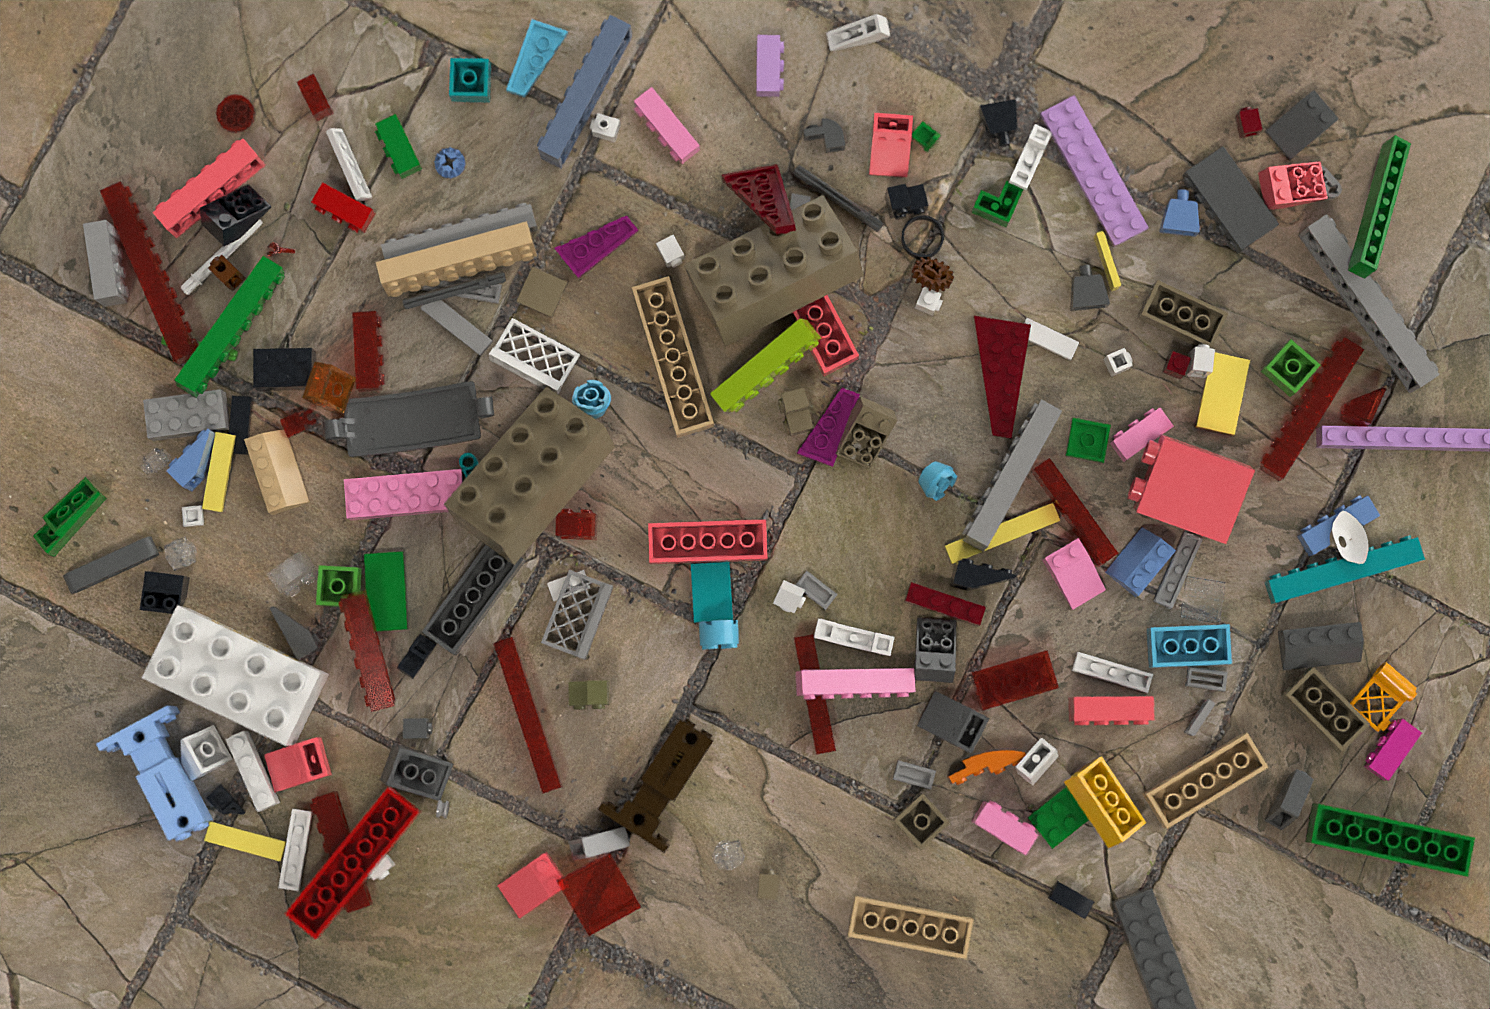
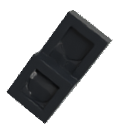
M419 634L408 649V653L397 666V669L411 679H414L436 647V644Z
M1059 881L1056 882L1048 899L1083 919H1086L1094 904V901Z

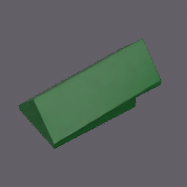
M85 477L42 517L46 524L33 537L48 555L55 557L107 498Z

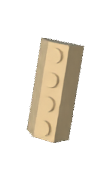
M286 429L265 432L244 439L268 513L275 515L310 503Z

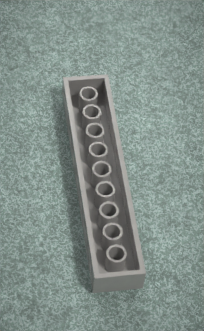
M1326 214L1298 235L1406 390L1411 393L1440 375L1438 367L1433 361L1428 359L1426 350L1416 342L1414 333L1404 325L1403 317L1392 308L1391 300L1383 295L1378 282L1373 281L1370 275L1363 279L1348 271L1353 249L1347 244L1348 240L1345 235L1340 234L1337 230L1335 221Z

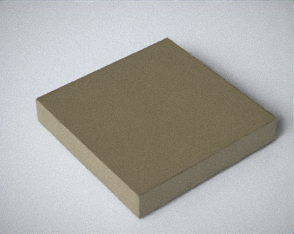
M532 267L516 302L552 318L568 282Z

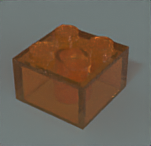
M314 362L302 398L326 411L344 414L356 377L332 364Z

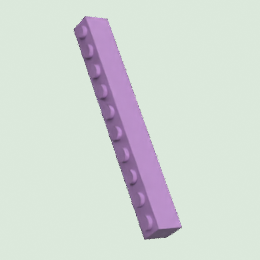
M1321 426L1316 429V448L1490 452V429Z

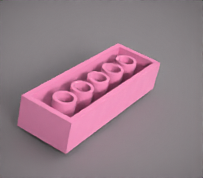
M462 469L344 479L346 518L351 521L449 512L444 503L464 481V473Z

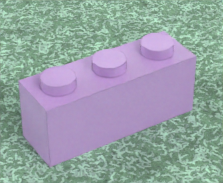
M757 35L756 96L779 97L780 90H783L784 79H780V72H784V60H780V53H784V42H780V35Z

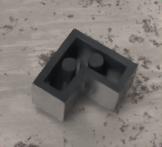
M905 183L886 189L885 201L890 219L901 220L909 214H914V216L922 215L929 207L923 184L907 187Z

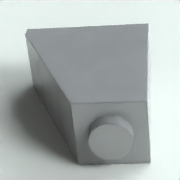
M620 827L568 842L573 860H579L630 846V835L625 827Z

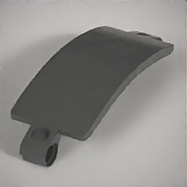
M468 381L412 392L346 399L343 401L344 418L323 420L325 440L347 439L348 455L350 457L391 454L452 445L481 438L479 419L494 416L492 396L477 398L475 383Z

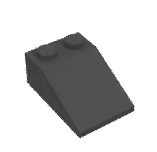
M1313 90L1265 132L1285 156L1291 160L1333 126L1339 118Z
M393 743L380 781L387 786L439 801L454 764Z

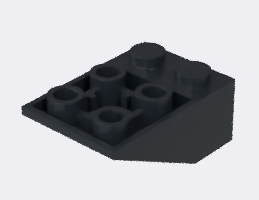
M248 184L201 207V225L223 246H226L240 239L271 209V205Z
M962 558V560H958L954 565L950 586L970 591L1011 581L1016 578V575L1012 574V570L1001 568L995 570L992 569V565L985 563L975 565L973 560Z

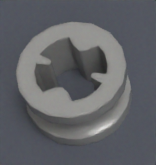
M439 800L436 817L440 818V816H443L444 819H447L449 801L443 803L442 800Z

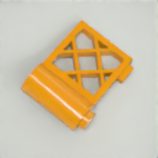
M1384 662L1350 701V704L1354 707L1358 700L1366 699L1367 710L1357 711L1370 723L1373 729L1377 732L1381 729L1384 732L1391 724L1389 719L1405 701L1408 700L1410 702L1415 698L1417 687L1391 665ZM1373 683L1379 686L1380 696H1369V687ZM1392 697L1397 702L1392 709H1384V698ZM1380 698L1381 709L1370 710L1369 699ZM1381 712L1382 720L1376 726L1371 721V713Z

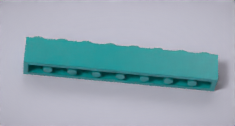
M1410 535L1399 538L1400 543L1393 544L1392 541L1382 543V548L1374 549V546L1368 547L1367 558L1363 564L1349 562L1346 559L1337 560L1334 557L1325 560L1326 564L1319 566L1317 562L1306 565L1307 569L1300 571L1299 568L1289 570L1286 576L1281 577L1280 573L1269 576L1270 580L1264 583L1271 604L1425 560L1419 538L1412 539Z

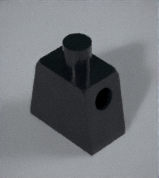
M1016 99L980 105L978 112L988 138H998L999 147L1011 145L1009 135H1014L1017 131Z

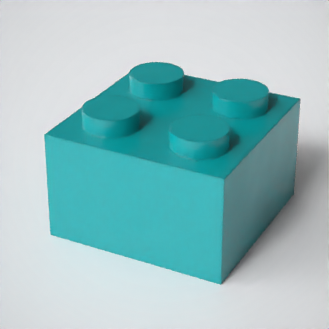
M450 58L449 97L451 101L490 103L491 64L489 59Z

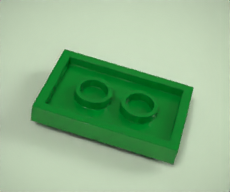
M1067 786L1027 817L1051 849L1055 848L1089 821Z

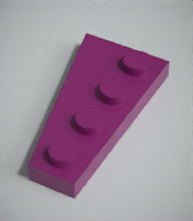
M626 215L595 231L592 230L584 236L572 239L564 245H559L554 250L579 279L639 231Z
M841 388L797 454L833 467L837 458L836 451L844 429L860 394Z

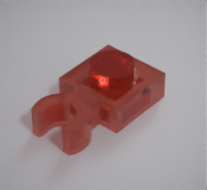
M311 409L305 411L301 417L296 412L280 420L288 439L306 431L304 425H314L317 423L316 419L308 420V415L313 413Z

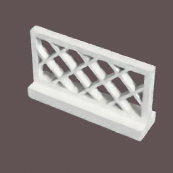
M513 318L496 346L489 353L490 361L542 389L547 386L557 394L560 393L562 385L580 357L579 353ZM513 325L521 328L522 335L511 336L510 330ZM533 335L538 337L539 344L528 345L526 337ZM524 338L526 347L515 349L513 341ZM511 341L512 351L504 352L500 349L503 343ZM551 344L555 347L556 353L546 355L543 346ZM541 347L543 356L532 359L530 350ZM528 351L530 360H519L517 353ZM569 354L574 358L570 363L562 364L560 355ZM558 356L560 365L549 368L547 359ZM545 360L547 369L539 371L535 368L534 362ZM561 369L563 373L561 380L558 381L552 378L551 371Z

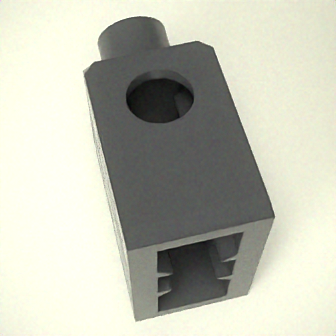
M1091 265L1080 266V276L1074 277L1071 283L1070 311L1107 308L1110 301L1102 275H1092Z

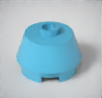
M587 380V383L580 387L577 386L572 397L573 405L594 419L603 416L611 402L609 390L603 386L602 382L597 380Z
M935 461L923 469L918 482L926 497L937 501L945 496L943 492L949 485L953 487L957 480V475L951 466Z

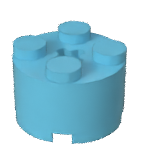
M738 620L699 622V640L702 650L719 649L718 645H721V649L738 648Z

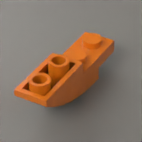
M998 750L973 755L961 760L964 766L963 769L947 777L951 784L956 783V785L967 781V776L973 774L975 777L985 772L983 769L985 767L989 773L994 772L997 775L1005 771V766L1011 763L1013 766L1018 765L1022 758L1026 756V753Z

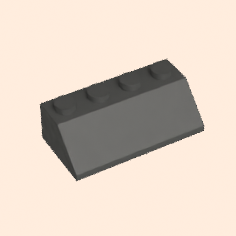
M1361 622L1278 631L1283 670L1361 662L1364 644Z

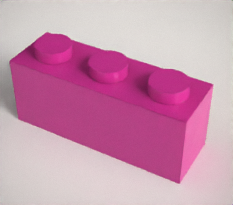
M1397 719L1391 722L1386 736H1382L1378 740L1376 750L1369 753L1365 759L1367 763L1364 767L1383 781L1390 780L1422 734L1421 731L1404 719Z

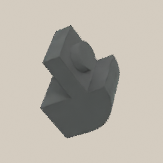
M823 118L821 119L820 127L818 125H810L803 131L804 142L823 139L826 153L845 150L842 128L831 119Z

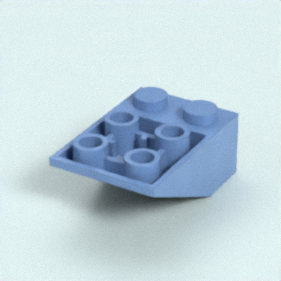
M210 429L201 431L196 437L197 440L192 445L186 446L182 451L183 454L178 459L175 458L168 466L167 472L183 488L193 491L206 478L209 470L215 432Z

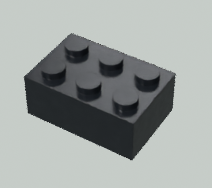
M313 348L253 349V388L257 391L316 390V351Z

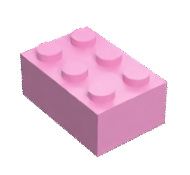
M983 801L971 822L1021 854L1027 855L1038 837V834L1035 833L1036 828L1025 822L1019 823V818L1011 812L1006 811L1004 813L1000 811L1002 807L997 803Z

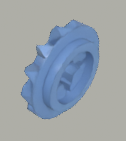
M451 147L442 149L436 154L434 161L435 169L445 178L457 177L465 168L464 156L458 149ZM446 156L450 160H455L452 162L454 169L449 167V165H444L447 162Z

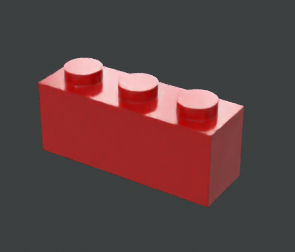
M323 182L311 201L315 211L322 215L325 213L331 215V219L339 224L342 222L348 224V228L355 233L359 231L365 233L376 214L373 209Z

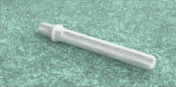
M261 219L240 239L222 246L194 274L191 273V277L180 287L181 290L189 295L199 284L203 285L202 282L212 273L208 269L210 262L215 257H220L221 255L227 259L263 224Z

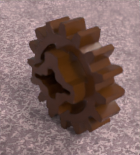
M927 257L926 260L921 258L920 261L917 260L911 271L913 273L912 278L916 279L915 283H921V288L928 287V291L932 289L938 292L940 289L944 292L946 288H950L954 276H952L954 272L949 270L950 266H945L944 261L938 262L937 258L931 260L930 257Z

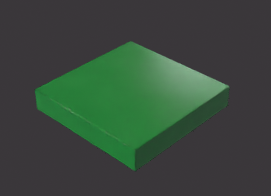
M1073 417L1065 456L1104 463L1111 425Z

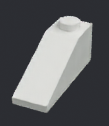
M878 14L826 32L830 51L868 44L890 36L887 19Z

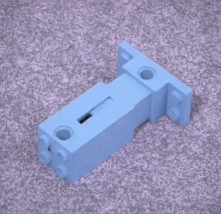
M167 705L100 741L96 745L99 751L116 752L122 749L124 755H131L140 773L136 778L168 841L175 840L177 842L192 836V831L196 832L209 826L208 822L212 821L213 818L195 783L190 781L182 767L181 757L174 756L166 740L170 735L164 723L168 724L177 719L176 715L180 714L177 706ZM185 818L188 819V824H187V825H186V823H185Z

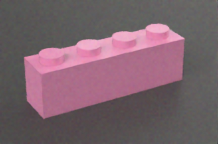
M652 87L634 100L635 108L633 109L640 118L642 116L647 121L645 123L651 132L655 131L659 137L657 139L663 147L667 145L671 150L669 152L671 157L676 162L679 160L683 164L700 151V145Z

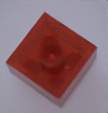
M562 509L556 516L555 536L558 539L597 540L598 516L590 509H581L580 513H574L573 509Z

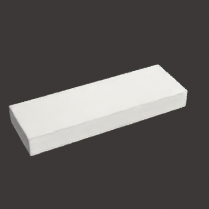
M1026 318L1024 323L1031 324L1030 342L1071 361L1079 342Z

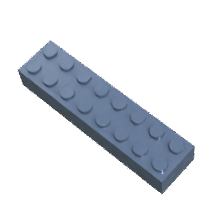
M612 15L602 22L599 36L594 37L590 53L587 52L582 60V63H584L582 68L577 69L573 77L575 81L572 86L567 87L563 103L560 102L555 110L557 114L554 120L550 119L546 127L547 133L544 137L541 136L537 143L541 159L562 169L632 39L631 25Z

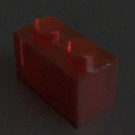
M314 74L297 81L300 91L317 122L334 114Z

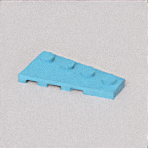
M532 19L508 83L507 92L525 98L568 35V31Z

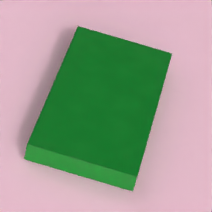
M404 552L364 554L368 632L408 630Z

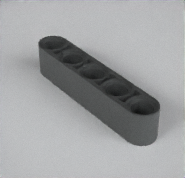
M152 536L145 537L64 574L63 577L70 593L75 594L157 557L159 552Z

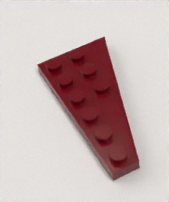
M778 164L721 175L722 181L776 234H787L791 231H796L795 221Z

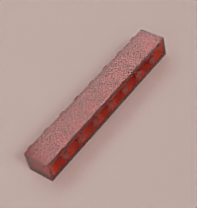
M1345 337L1334 342L1330 349L1333 352L1329 357L1326 356L1320 365L1323 368L1319 373L1316 372L1310 381L1313 384L1309 389L1306 388L1300 397L1303 400L1299 405L1296 404L1290 413L1293 416L1289 422L1287 420L1284 422L1280 429L1282 431L1279 438H1274L1270 445L1272 447L1269 454L1265 453L1260 461L1262 465L1259 469L1277 481L1285 478L1364 351L1363 348Z
M510 637L495 642V650L542 793L562 788L563 784L515 638Z

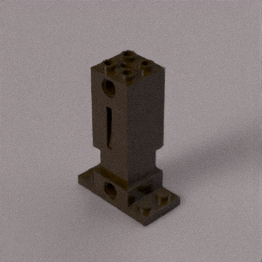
M686 718L684 721L681 719L678 721L641 778V781L644 783L633 800H627L620 812L617 811L619 807L610 801L607 803L602 802L597 809L663 853L666 852L670 845L667 843L668 839L661 834L654 835L662 822L659 817L670 800L675 801L713 743L711 734L703 729L699 732L694 728L696 724ZM689 733H695L697 736V741L694 744H689L686 741ZM636 814L644 816L645 821L643 824L635 822L634 817Z

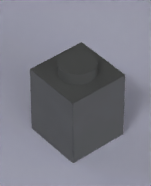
M429 718L403 719V739L430 738V734H433V723L430 722Z

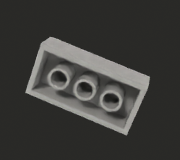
M107 220L84 223L83 228L94 300L104 307L128 303L129 289L127 285L125 286L124 282L126 270L122 267L121 262L124 259L122 249L119 248V241H121L120 231Z
M221 389L205 391L203 394H199L197 398L191 394H182L143 400L147 438L152 441L196 436L201 431H206L207 429L213 432L229 431L230 422L226 392Z

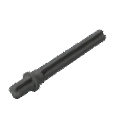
M798 165L793 173L796 177L862 222V225L866 224L876 232L881 230L883 222L871 215V211L867 212L802 166Z
M503 271L490 275L485 273V276L404 298L403 305L405 309H410L486 287L490 289L493 285L506 282V276Z

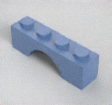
M1359 495L1350 500L1352 504L1345 508L1342 505L1334 510V515L1330 517L1325 515L1318 519L1317 522L1319 524L1313 527L1310 524L1301 529L1302 534L1298 535L1297 538L1308 556H1312L1330 546V532L1333 522L1341 511L1351 514L1362 526L1379 517L1380 514L1369 496L1362 498Z

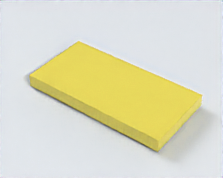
M1215 352L1213 372L1205 379L1196 428L1231 436L1235 435L1250 360Z

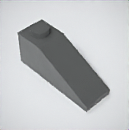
M272 606L269 608L297 660H303L321 650L319 644L322 642L317 633L313 634L312 631L277 607Z

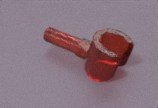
M271 243L267 246L274 249V252H267V255L270 257L275 256L277 253L295 254V249L279 247L277 243Z

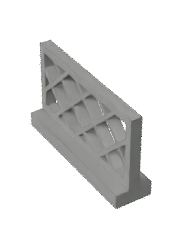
M569 570L541 643L586 660L613 586ZM571 575L579 577L582 583L581 586L573 590L569 584ZM582 579H584V580H586V581H589V582L586 583V584H584V582H583ZM592 583L600 585L598 593L590 597L586 586ZM584 587L588 598L577 602L573 592ZM571 593L575 604L565 608L562 603L563 596ZM589 600L592 605L591 612L583 615L579 604ZM577 606L581 616L570 621L566 610ZM564 612L568 622L557 626L555 617L557 614ZM583 619L585 628L583 631L576 633L572 623ZM570 624L574 635L563 639L559 629ZM557 630L561 641L554 644L546 641L549 633ZM575 637L578 642L576 651L569 650L565 641Z

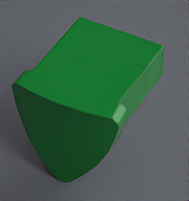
M922 121L912 133L911 138L928 153L937 144L941 134Z

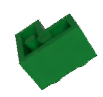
M1006 181L999 197L981 190L971 213L1007 228L1024 189Z

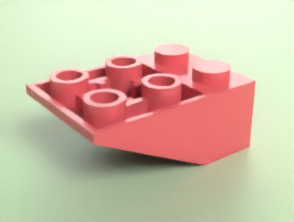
M874 113L869 175L908 177L913 115Z
M1320 161L1273 166L1258 173L1263 201L1269 210L1283 209L1328 199Z
M321 737L306 740L264 755L275 793L332 775Z

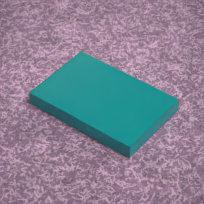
M730 562L691 564L694 623L733 620Z

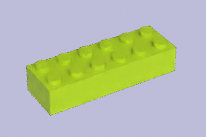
M797 320L711 392L710 395L724 412L740 411L745 406L744 402L746 400H752L760 394L758 390L770 386L775 381L773 378L776 375L780 374L781 376L789 370L788 365L800 361L804 357L803 353L809 349L811 351L819 345L818 340L821 339L820 335L808 320Z

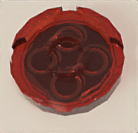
M236 94L225 97L217 106L216 111L219 124L223 129L231 133H241L249 129L256 115L252 103L246 97Z

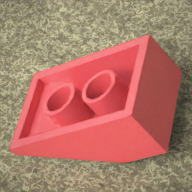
M545 852L499 884L498 888L520 919L569 884L550 855Z

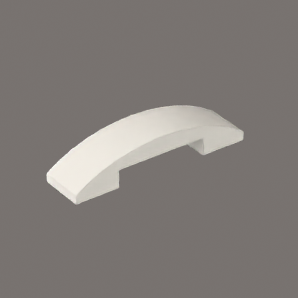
M1035 124L1009 183L1027 190L1051 137V131Z
M819 618L814 638L886 656L891 655L895 638Z

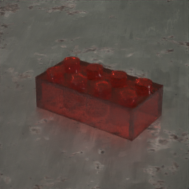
M1048 650L969 673L981 711L1059 688Z

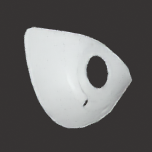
M1341 511L1332 526L1336 546L1344 559L1349 562L1363 564L1368 554L1366 532L1355 517L1346 511ZM1339 536H1342L1345 539V548H1343L1339 544Z

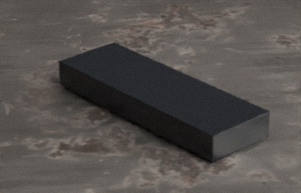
M232 395L229 434L236 435L233 454L248 455L244 439L249 438L253 401V397Z

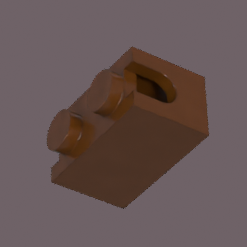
M223 255L215 257L208 267L232 292L246 279Z

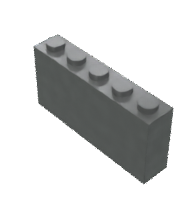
M1224 146L1183 174L1185 186L1192 189L1196 201L1204 206L1208 218L1214 220L1217 224L1218 232L1227 238L1228 246L1231 250L1236 251L1237 254L1279 225Z

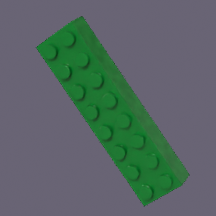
M1313 803L1305 842L1468 877L1475 837Z

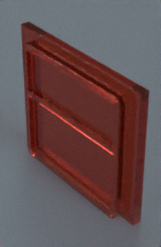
M610 852L556 880L588 936L641 908L635 894Z

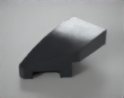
M222 784L206 797L219 813L239 815L246 813L243 807Z

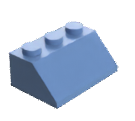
M1142 527L1105 573L1134 597H1137L1176 550L1162 538Z

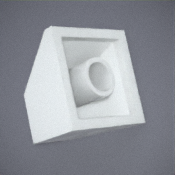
M214 725L181 740V765L191 782L232 760Z

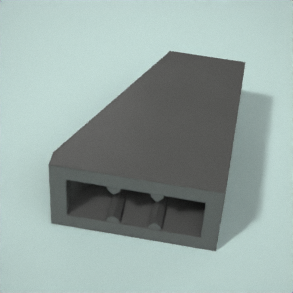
M1298 769L1291 773L1267 814L1265 821L1283 830L1299 817L1314 779L1308 776L1306 772L1299 771Z

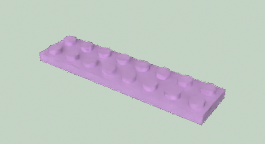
M1075 95L1041 112V118L1048 130L1051 131V136L1113 247L1146 231L1149 227Z

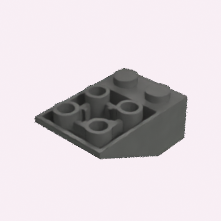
M917 617L914 657L915 680L953 683L956 671V620Z
M935 691L917 726L972 754L990 718Z

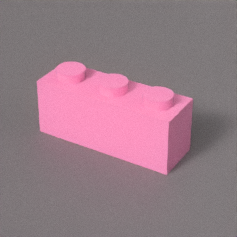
M1154 408L1150 409L1144 414L1146 418L1140 422L1136 419L1128 425L1130 429L1125 433L1121 430L1113 436L1114 440L1110 444L1123 462L1146 447L1149 440H1156L1161 434L1163 435L1174 427L1161 408H1158L1156 411Z

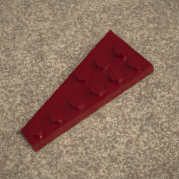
M974 316L992 436L1012 439L1031 324Z

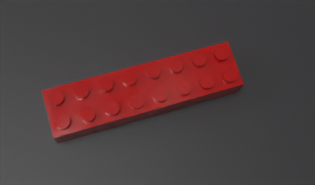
M388 787L286 911L285 915L315 940L320 938L422 811L395 789Z

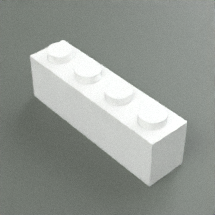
M242 731L227 738L226 742L257 812L279 804V798L274 792L271 780L249 731Z

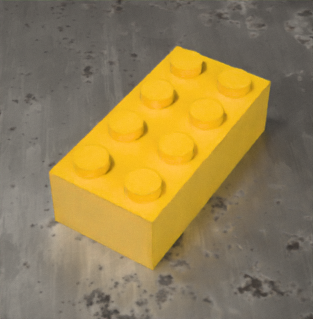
M1102 756L1087 763L1064 781L1108 848L1124 842L1146 823Z

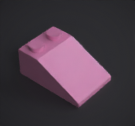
M1079 538L1042 559L1072 610L1106 590Z

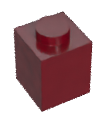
M1242 108L1235 116L1240 138L1256 136L1262 132L1263 128L1258 108Z
M1172 351L1168 355L1162 373L1177 379L1183 378L1191 358Z

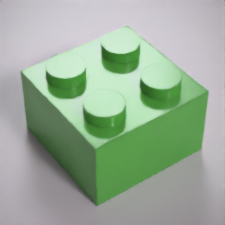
M1291 339L1285 343L1261 372L1291 397L1296 394L1319 368L1320 364Z
M319 565L316 605L359 608L362 569L357 567Z

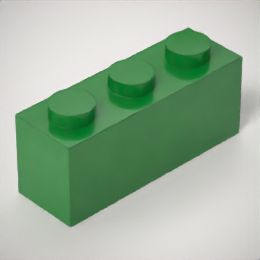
M394 114L375 123L377 130L374 132L378 140H383L385 144L383 150L386 157H391L393 161L391 167L395 175L399 174L403 179L422 170L397 115Z

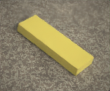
M1101 231L1095 234L1094 241L1110 289L1114 291L1121 286V282L1105 234Z

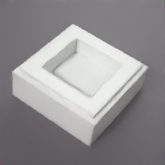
M202 505L182 507L183 527L204 525Z

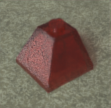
M1379 388L1354 398L1347 403H1343L1339 411L1341 414L1339 420L1352 426L1366 427L1370 425L1386 388Z

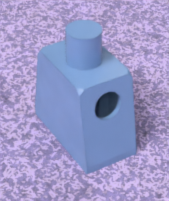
M1178 190L1177 199H1170L1168 201L1160 226V233L1196 237L1199 233L1198 203L1188 201V190Z

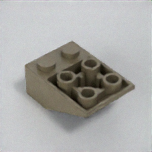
M860 396L850 413L836 455L871 468L898 421L895 412Z

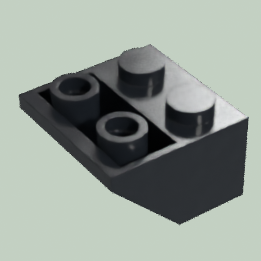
M145 571L139 610L173 614L177 605L183 607L190 577Z

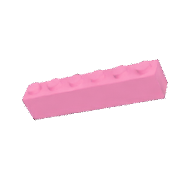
M914 668L802 670L796 672L797 696H803V699H815V696L822 695V699H834V695H841V699L853 698V695H860V698H872V694H878L879 698L890 697V694H897V697H909V693L915 692Z

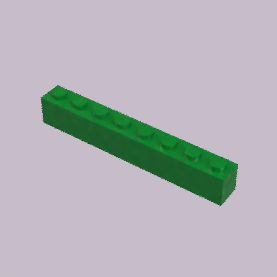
M1396 135L1386 141L1381 147L1348 271L1363 279L1378 269L1411 146L1410 142Z
M262 256L174 379L177 387L196 398L199 394L205 392L210 378L213 379L217 375L220 364L227 361L230 350L239 344L242 333L249 330L252 325V319L255 315L258 316L261 313L264 302L271 299L274 288L283 282L285 278L283 267Z

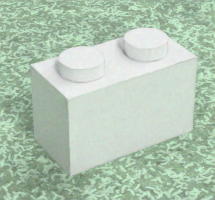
M1204 344L1194 347L1188 353V357L1191 360L1185 376L1206 378L1213 372L1215 349H1211L1209 345Z
M1041 738L1016 766L1017 773L1033 786L1058 758L1057 750Z

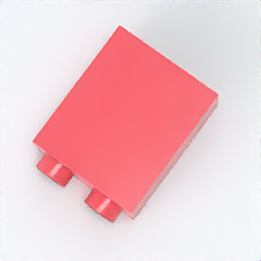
M1162 434L1158 443L1149 440L1141 462L1149 465L1144 479L1134 478L1127 499L1135 501L1133 506L1135 511L1227 544L1255 470L1249 465Z

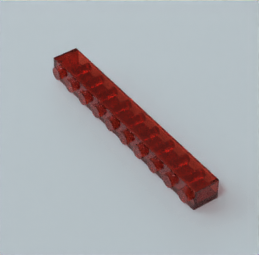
M119 181L99 191L174 362L181 365L189 360L199 346L196 338H192L190 333L193 332L192 327L188 321L185 322L183 317L185 311L182 305L178 304L175 299L178 295L174 287H170L168 283L170 277L167 271L163 270L160 265L163 261L159 253H155L153 249L156 246L151 236L148 237L146 230H148L147 224L144 219L139 217V213H141L140 208L136 202L133 203L132 201L133 192L129 185L125 186Z

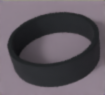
M926 215L911 218L905 224L901 234V243L904 250L910 256L917 259L933 257L939 252L944 242V231L941 224L933 217ZM927 220L939 229L941 243L934 252L920 255L912 252L907 247L904 240V232L912 222Z

